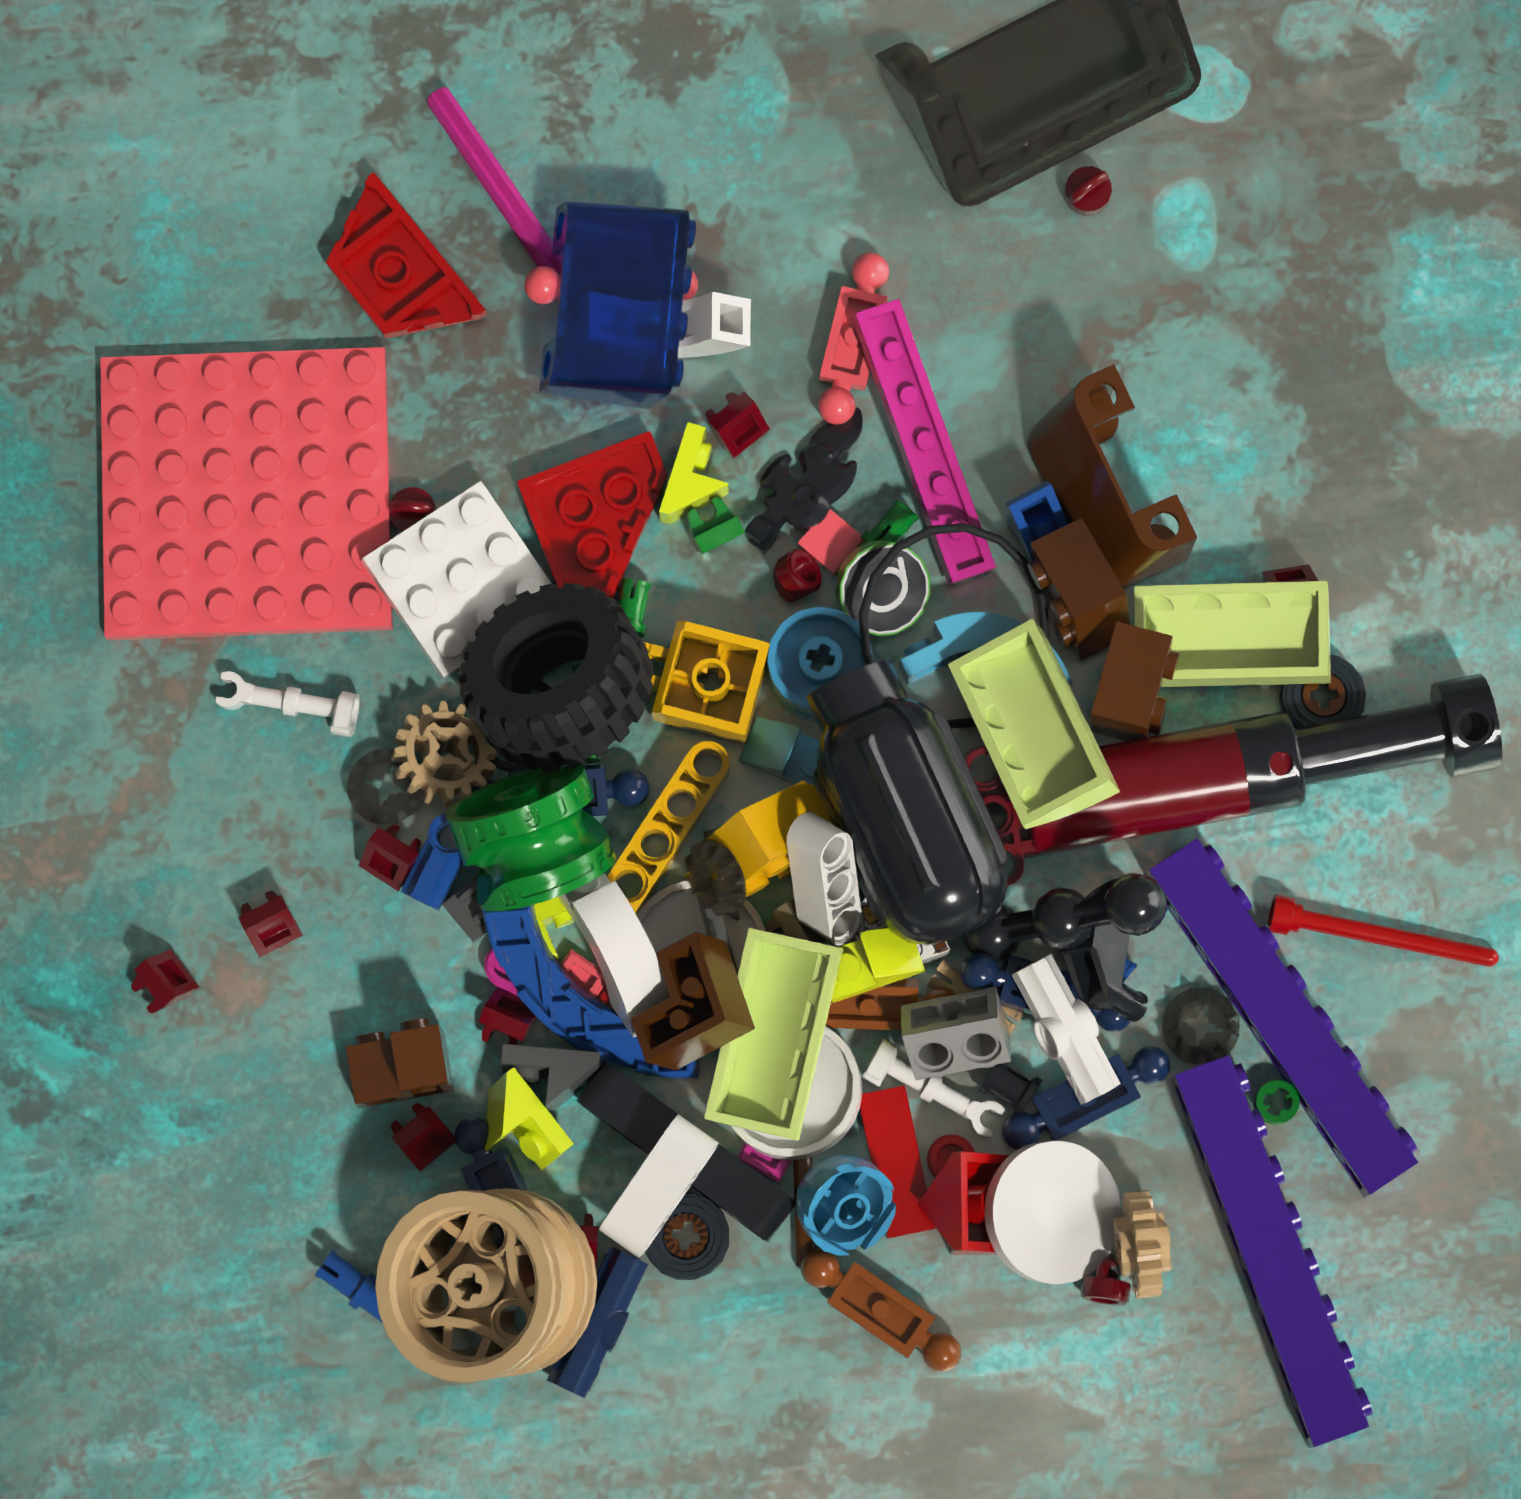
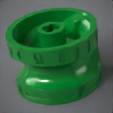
M562 765L560 771H542L540 767H537L536 770L529 769L470 793L448 809L446 819L463 865H475L481 868L477 881V902L479 908L491 912L507 911L545 902L593 881L609 870L615 863L616 855L613 847L610 845L611 841L606 828L592 815L582 810L594 797L583 765L569 768L568 765Z

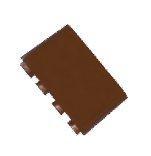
M1113 364L1087 376L1034 425L1029 433L1028 445L1044 481L1048 480L1051 483L1068 524L1080 518L1084 520L1123 589H1126L1186 562L1197 540V535L1177 494L1132 514L1100 445L1112 439L1116 433L1119 423L1118 416L1135 409L1116 366ZM1113 390L1117 397L1115 404L1111 400ZM1162 513L1172 515L1178 522V533L1175 535L1171 529L1164 525H1151L1152 519Z

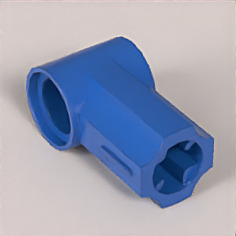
M446 813L437 816L430 824L428 837L401 890L402 893L438 911L463 864L457 847L448 849L444 848L440 843L441 831L449 825Z

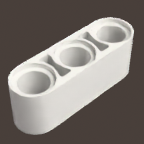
M805 812L794 820L787 834V850L797 918L799 922L833 944L844 945L856 935L862 922L853 841L849 834L814 812Z
M678 1114L607 1215L599 1230L640 1258L669 1219L719 1143Z

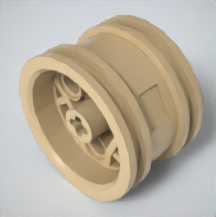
M510 1188L486 1191L462 1190L438 1194L423 1201L399 1220L386 1239L379 1258L375 1289L379 1315L387 1335L402 1356L421 1371L441 1380L468 1383L535 1373L556 1363L575 1346L588 1326L595 1307L597 1274L594 1255L584 1232L573 1217L553 1200L532 1191ZM496 1224H499L504 1232V1241L500 1248L494 1244L492 1239V1231ZM455 1237L457 1241L447 1254L448 1246ZM441 1286L447 1290L449 1295V1302L446 1308L442 1300ZM518 1307L523 1309L527 1318L526 1326L522 1331L516 1327L514 1322V1315ZM470 1330L483 1336L478 1348L469 1342Z

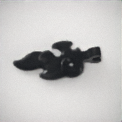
M856 407L854 415L846 423L839 425L827 423L812 435L809 444L799 454V461L803 469V473L800 476H790L788 468L792 458L789 454L778 457L767 467L759 484L761 488H772L774 492L763 499L764 505L768 509L763 514L752 519L744 530L751 537L749 540L751 545L765 553L773 545L779 530L786 522L798 528H811L818 525L827 516L830 505L848 491L856 476L857 462L850 460L846 464H842L840 457L853 446L862 432L863 417L859 408Z

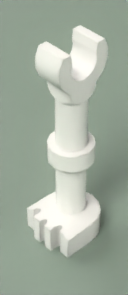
M227 671L221 673L220 678L224 682L233 683L237 686V692L233 697H216L215 702L225 710H236L244 704H253L282 709L283 715L297 716L298 712L329 717L332 718L330 726L332 734L352 737L355 734L360 707V696L358 693L342 691L337 699L302 694L300 688L287 687L286 691L255 686L246 683L235 672Z
M884 1038L882 1039L861 1078L879 1087L886 1074L921 1092L919 1097L928 1103L933 1099L962 1115V1117L969 1120L971 1129L976 1135L983 1138H990L993 1132L981 1124L980 1116L986 1110L1002 1116L1005 1109L1001 1104L995 1101L980 1103L942 1083L943 1077L915 1080L911 1065L896 1057L897 1046Z

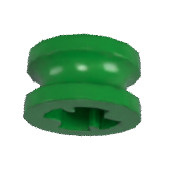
M1283 1080L1267 1082L1257 1091L1254 1097L1255 1110L1258 1109L1264 1122L1270 1125H1281L1288 1122L1296 1115L1299 1109L1300 1099L1298 1092L1291 1084ZM1276 1090H1281L1287 1095L1283 1100L1289 1099L1290 1106L1289 1110L1282 1109L1275 1116L1267 1111L1270 1105L1264 1106V1096H1272Z

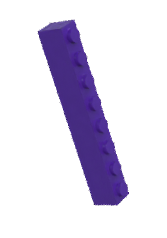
M1196 838L1149 869L1146 875L1155 879L1164 890L1168 911L1280 1076L1296 1089L1300 1099L1299 1104L1363 1198L1419 1163L1413 1155L1418 1151V1148L1409 1133L1402 1126L1395 1129L1385 1114L1390 1110V1107L1381 1092L1375 1086L1368 1089L1358 1074L1362 1070V1066L1353 1051L1347 1045L1340 1048L1330 1033L1335 1027L1328 1014L1320 1005L1313 1008L1303 994V991L1307 989V985L1300 973L1292 964L1285 967L1275 951L1280 947L1272 932L1265 924L1258 927L1247 912L1252 909V905L1244 891L1237 884L1230 887L1220 872L1225 866L1216 850L1210 844L1203 847L1198 838Z
M1228 1055L1175 1074L1171 1078V1082L1308 1448L1325 1444L1370 1427L1366 1418L1373 1415L1369 1399L1363 1387L1355 1389L1349 1373V1370L1355 1368L1352 1354L1345 1340L1338 1342L1331 1325V1323L1337 1322L1334 1306L1328 1294L1320 1296L1314 1280L1315 1276L1320 1275L1317 1261L1310 1247L1303 1249L1296 1231L1303 1228L1302 1222L1293 1201L1285 1203L1279 1184L1285 1183L1284 1174L1276 1155L1268 1157L1263 1145L1262 1138L1268 1136L1267 1129L1259 1110L1251 1111L1244 1093L1250 1091V1084L1242 1064L1233 1065L1232 1059Z

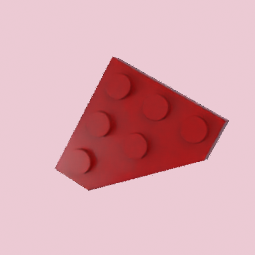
M651 431L517 481L521 496L558 588H563L564 583L581 584L584 589L587 586L594 587L605 592L607 597L614 598L668 479Z

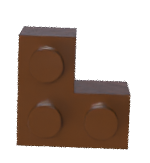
M1080 518L1031 542L1033 561L1028 563V568L1037 587L1040 590L1047 587L1054 599L1049 603L1057 620L1053 622V626L1064 648L1072 646L1081 661L1109 647L1116 621L1130 625L1126 592L1084 520Z
M1116 621L1091 711L1092 732L1125 741L1150 737L1151 733L1160 735L1167 698L1160 697V689L1163 678L1173 680L1180 653L1171 650L1173 636Z
M694 932L656 953L670 998L631 1018L646 1063L678 1070L755 1029L725 941Z
M428 1018L405 1021L400 1023L401 1031L390 1033V1039H385L384 1032L369 1033L355 1037L356 1045L345 1046L355 1105L358 1108L454 1092L446 1038L439 1024H429Z

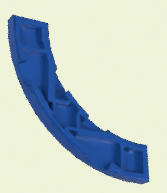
M534 905L507 911L491 912L482 910L487 934L500 967L504 968L507 976L517 989L516 993L519 998L556 1035L581 1051L600 1052L601 1061L603 1062L609 1060L619 1065L636 1069L637 1073L669 1078H698L700 1073L698 1059L678 1070L645 1062L637 1036L633 1038L616 1011L587 994L561 968L541 933Z

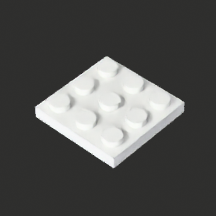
M482 481L470 487L361 560L442 680L460 669L461 663H465L463 654L468 642L475 641V630L483 620L488 623L494 617L493 611L503 603L505 606L517 600L515 596L528 590L532 594L540 591V586L552 584Z

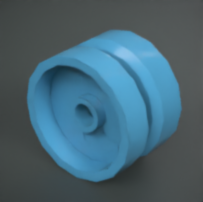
M818 606L798 611L780 624L770 640L767 675L771 692L783 709L801 720L817 722L806 697L823 684L867 665L861 652L859 623L840 610ZM870 644V651H871V654H872V656H873V652H872V648H871V644ZM816 660H823L828 664V666H823L820 672L812 669V664Z

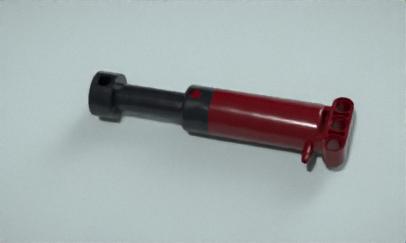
M1482 674L1434 682L1431 685V703L1301 728H1294L1291 718L1286 712H1276L1099 746L1120 792L1079 812L1028 829L1022 826L997 769L990 780L978 782L974 779L985 805L997 802L1003 807L1005 812L1003 823L996 830L1005 850L1013 857L1012 870L1007 874V886L1021 878L1024 871V859L1299 807L1305 801L1306 785L1442 760L1450 777L1498 769L1502 764V739L1491 689L1486 678ZM1468 714L1472 720V729L1464 737L1460 731V723L1462 718ZM976 746L969 749L963 755L969 769L972 761L977 756H990L986 746Z

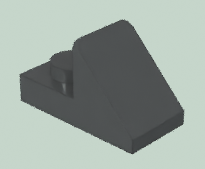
M503 1044L501 1067L503 1074L514 1067L527 1084L539 1083L540 1077L548 1078L546 1109L551 1114L592 1080L601 1068L600 1052Z

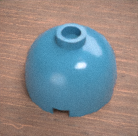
M852 1154L828 1156L815 1163L804 1174L797 1188L796 1213L804 1232L824 1252L838 1256L850 1255L846 1250H853L859 1246L866 1250L875 1245L888 1231L896 1213V1204L892 1201V1190H894L892 1182L873 1163L865 1158Z

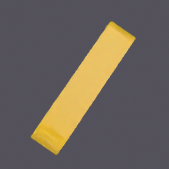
M702 741L695 744L689 750L607 875L611 883L614 881L617 883L625 875L637 876L642 881L643 887L641 892L635 897L627 898L636 915L650 899L729 776V756L726 750L716 742ZM704 755H712L720 760L722 767L716 775L704 777L696 772L694 768L695 762ZM677 795H687L694 800L696 806L690 815L677 817L668 809L670 800ZM651 835H661L668 840L669 848L663 856L652 858L647 856L642 850L644 840Z

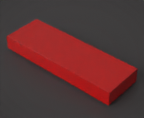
M905 1085L862 1094L860 1113L870 1161L892 1182L894 1190H892V1201L896 1204V1213L886 1232L887 1239L935 1230L934 1224L918 1205V1202L927 1191Z

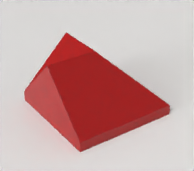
M953 1152L918 1202L919 1207L949 1243L951 1255H997L987 1234L985 1201L994 1174L1010 1155Z

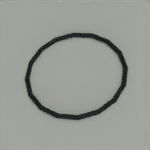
M967 523L927 526L894 544L870 575L859 611L861 652L866 664L875 662L870 651L868 612L877 582L900 551L929 535L966 532L997 543L1023 567L1038 599L1040 627L1045 632L1049 641L1047 597L1043 589L1040 590L1031 576L1028 568V563L1030 562L1001 535ZM973 718L947 720L951 729L976 726Z

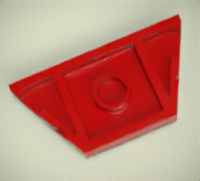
M374 172L370 174L364 183L365 189L355 209L351 210L344 224V231L340 240L335 242L326 261L327 267L385 339L479 320L485 317L487 313L482 304Z

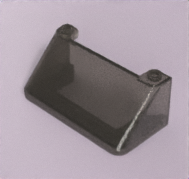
M1055 0L929 64L923 50L914 43L909 42L896 44L875 55L884 79L944 188L956 203L968 207L981 204L1183 101L1196 91L1201 80V68L1178 0Z

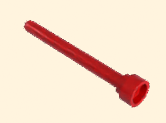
M1274 894L1270 906L1267 927L1272 933L1287 936L1289 931L1297 933L1300 928L1485 967H1493L1499 960V955L1493 948L1304 910L1303 904L1295 903V898Z

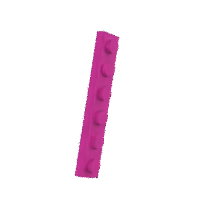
M900 299L855 313L852 316L853 323L926 525L967 523L982 529ZM966 532L930 535L948 585L996 568L986 539Z

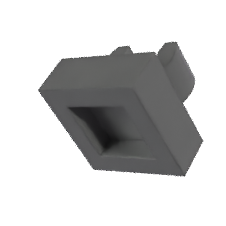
M478 875L442 904L473 943L487 933L483 911L479 908L477 902Z

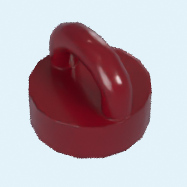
M1083 166L1074 170L1068 177L1065 185V200L1075 213L1084 216L1102 212L1108 205L1112 194V183L1108 173L1093 166Z
M416 487L404 488L391 499L388 507L389 518L394 528L402 533L434 512L436 505L430 494L423 489Z
M794 549L779 558L773 570L775 588L780 597L786 602L794 603L816 592L821 586L822 575L820 568L814 558L803 550Z
M1104 1257L1097 1265L1095 1277L1082 1278L1080 1295L1084 1300L1094 1303L1116 1306L1126 1305L1129 1302L1131 1284L1119 1280L1120 1274L1116 1261L1111 1257Z

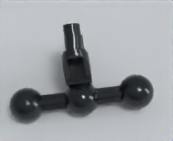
M1129 873L1120 878L1110 880L1094 889L1086 897L1077 890L1058 887L1038 898L1032 910L1015 913L1009 906L1002 903L999 912L975 930L962 935L963 943L971 954L986 953L993 957L996 962H999L1008 955L1015 953L1021 941L1040 938L1049 947L1060 948L1059 953L1064 956L1072 984L1081 1001L1095 1011L1110 1009L1123 1016L1126 1020L1136 1022L1144 1017L1147 1008L1141 1004H1147L1148 998L1143 992L1136 991L1122 983L1129 935L1141 936L1161 925L1167 912L1166 893L1151 876L1137 873Z

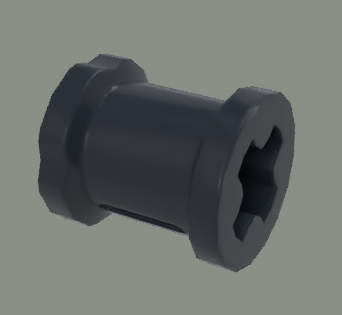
M1002 1063L992 1067L979 1091L983 1094L990 1092L1014 1107V1113L1022 1114L1043 1080L1037 1076L1031 1079L1011 1065Z

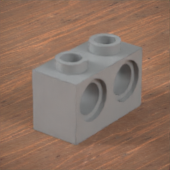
M996 987L901 1005L902 1039L915 1080L943 1077L951 1073L977 1068H989L997 1064L1011 1062L1009 1028Z

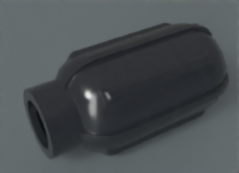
M882 660L857 668L812 691L806 698L822 733L820 744L817 748V769L813 773V780L833 825L849 834L852 838L857 879L873 915L877 919L883 920L892 933L906 942L926 946L958 938L975 930L999 912L1005 899L1008 880L1005 864L1008 860V855L946 717L933 712L924 703L907 697L891 660Z

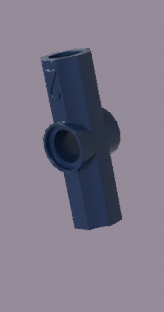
M610 1246L596 1273L595 1307L588 1326L575 1346L554 1364L547 1381L586 1398L600 1371V1366L606 1353H611L627 1321L629 1316L627 1309L648 1267L647 1263Z

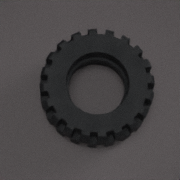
M564 583L563 588H558L556 584L540 586V591L531 594L527 590L516 595L517 600L508 606H505L503 603L493 611L494 617L488 623L483 620L475 630V641L468 642L463 654L465 663H461L458 681L461 684L460 695L462 702L491 747L495 748L499 756L506 761L516 763L518 767L536 770L539 765L542 771H560L562 765H568L569 768L584 765L585 759L593 755L599 758L609 752L607 747L617 740L620 743L629 734L630 730L628 727L632 722L638 723L643 715L645 707L642 702L649 701L653 686L651 680L654 672L652 661L648 656L649 651L620 604L614 598L607 597L605 592L589 586L584 589L583 585ZM583 660L578 669L560 685L541 693L529 694L534 685L552 669L567 662Z

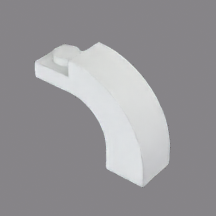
M587 292L579 295L578 342L606 347V353L645 358H688L732 352L750 346L751 299L710 292L682 301L645 302Z
M603 873L593 881L558 898L588 942L605 979L611 1006L634 1038L637 1035L631 1018L670 998V994L657 955L637 915L616 881L611 883Z

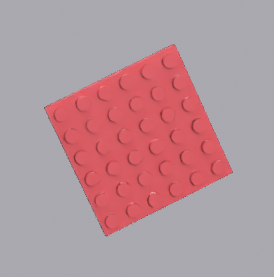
M385 347L100 357L104 637L106 640L393 630V608L361 562L362 558L391 540V521L388 509L390 504L387 356Z

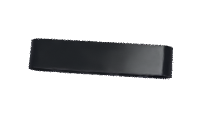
M604 1062L576 1100L585 1109L647 1155L650 1154L668 1126L678 1115V1113L608 1062ZM718 1144L716 1150L691 1185L693 1189L704 1197L711 1199L720 1209L766 1242L771 1240L796 1206V1201L720 1144Z

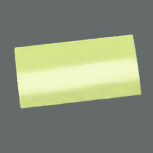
M1328 581L1134 586L1135 626L1173 636L1171 650L1180 652L1173 680L1163 678L1161 687L1331 683Z
M1033 618L948 664L1025 829L1069 816L1120 792L1046 634Z
M748 928L737 977L755 1029L720 1048L704 1119L799 1141L843 948Z

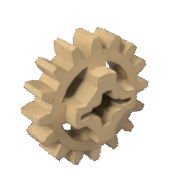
M441 701L437 711L434 713L427 704H424L418 712L419 719L409 714L403 723L405 730L398 729L394 738V742L399 747L394 748L391 760L403 762L396 772L397 779L409 777L412 780L407 790L410 794L418 789L424 790V803L429 804L434 795L441 796L443 806L449 807L454 795H457L460 800L472 793V786L484 787L487 784L485 778H491L496 769V766L490 761L495 759L497 751L491 745H487V739L473 718L468 719L464 716L465 705L460 704L455 712H449L446 701ZM469 742L474 749L475 764L473 763L474 757L468 753ZM414 743L417 745L415 750L422 756V764L420 766L415 757ZM445 750L451 752V754L446 755L444 758L438 754L443 753Z
M1149 1190L1126 1192L1123 1194L1122 1202L1124 1217L1114 1218L1115 1256L1116 1261L1119 1263L1121 1276L1129 1275V1279L1132 1280V1291L1135 1293L1136 1299L1161 1296V1287H1163L1161 1272L1171 1271L1172 1267L1169 1228L1166 1226L1164 1214L1156 1213V1210L1153 1209L1152 1196L1149 1195Z

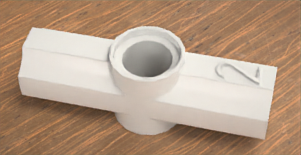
M1049 954L1012 974L1036 1020L1033 1023V1029L1039 1045L1050 1058L1058 1061L1080 1104L1087 1103L1121 1084L1096 1039L1099 1029L1094 1015L1083 1001L1074 998L1053 956Z

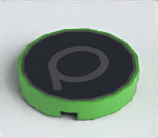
M869 541L854 549L840 566L837 575L839 577L837 589L835 588L836 602L842 612L857 620L858 623L859 611L869 577L897 542ZM909 547L900 551L878 579L868 612L869 634L875 636L896 635L911 627L925 611L931 594L930 575L923 560Z

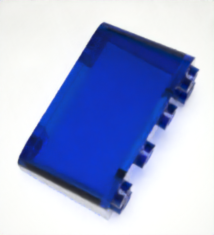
M568 201L563 202L556 208L552 254L559 256L563 254L556 335L543 346L539 393L650 409L668 396L672 387L680 386L684 363L682 359L678 358L679 341H683L688 325L687 313L682 312L683 294L686 295L688 293L692 280V269L690 266H686L687 249L692 247L696 234L695 220H690L687 209Z

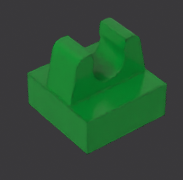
M717 496L709 498L714 507V515L709 520H701L694 507L686 511L690 533L688 534L695 549L701 554L745 533L738 517Z

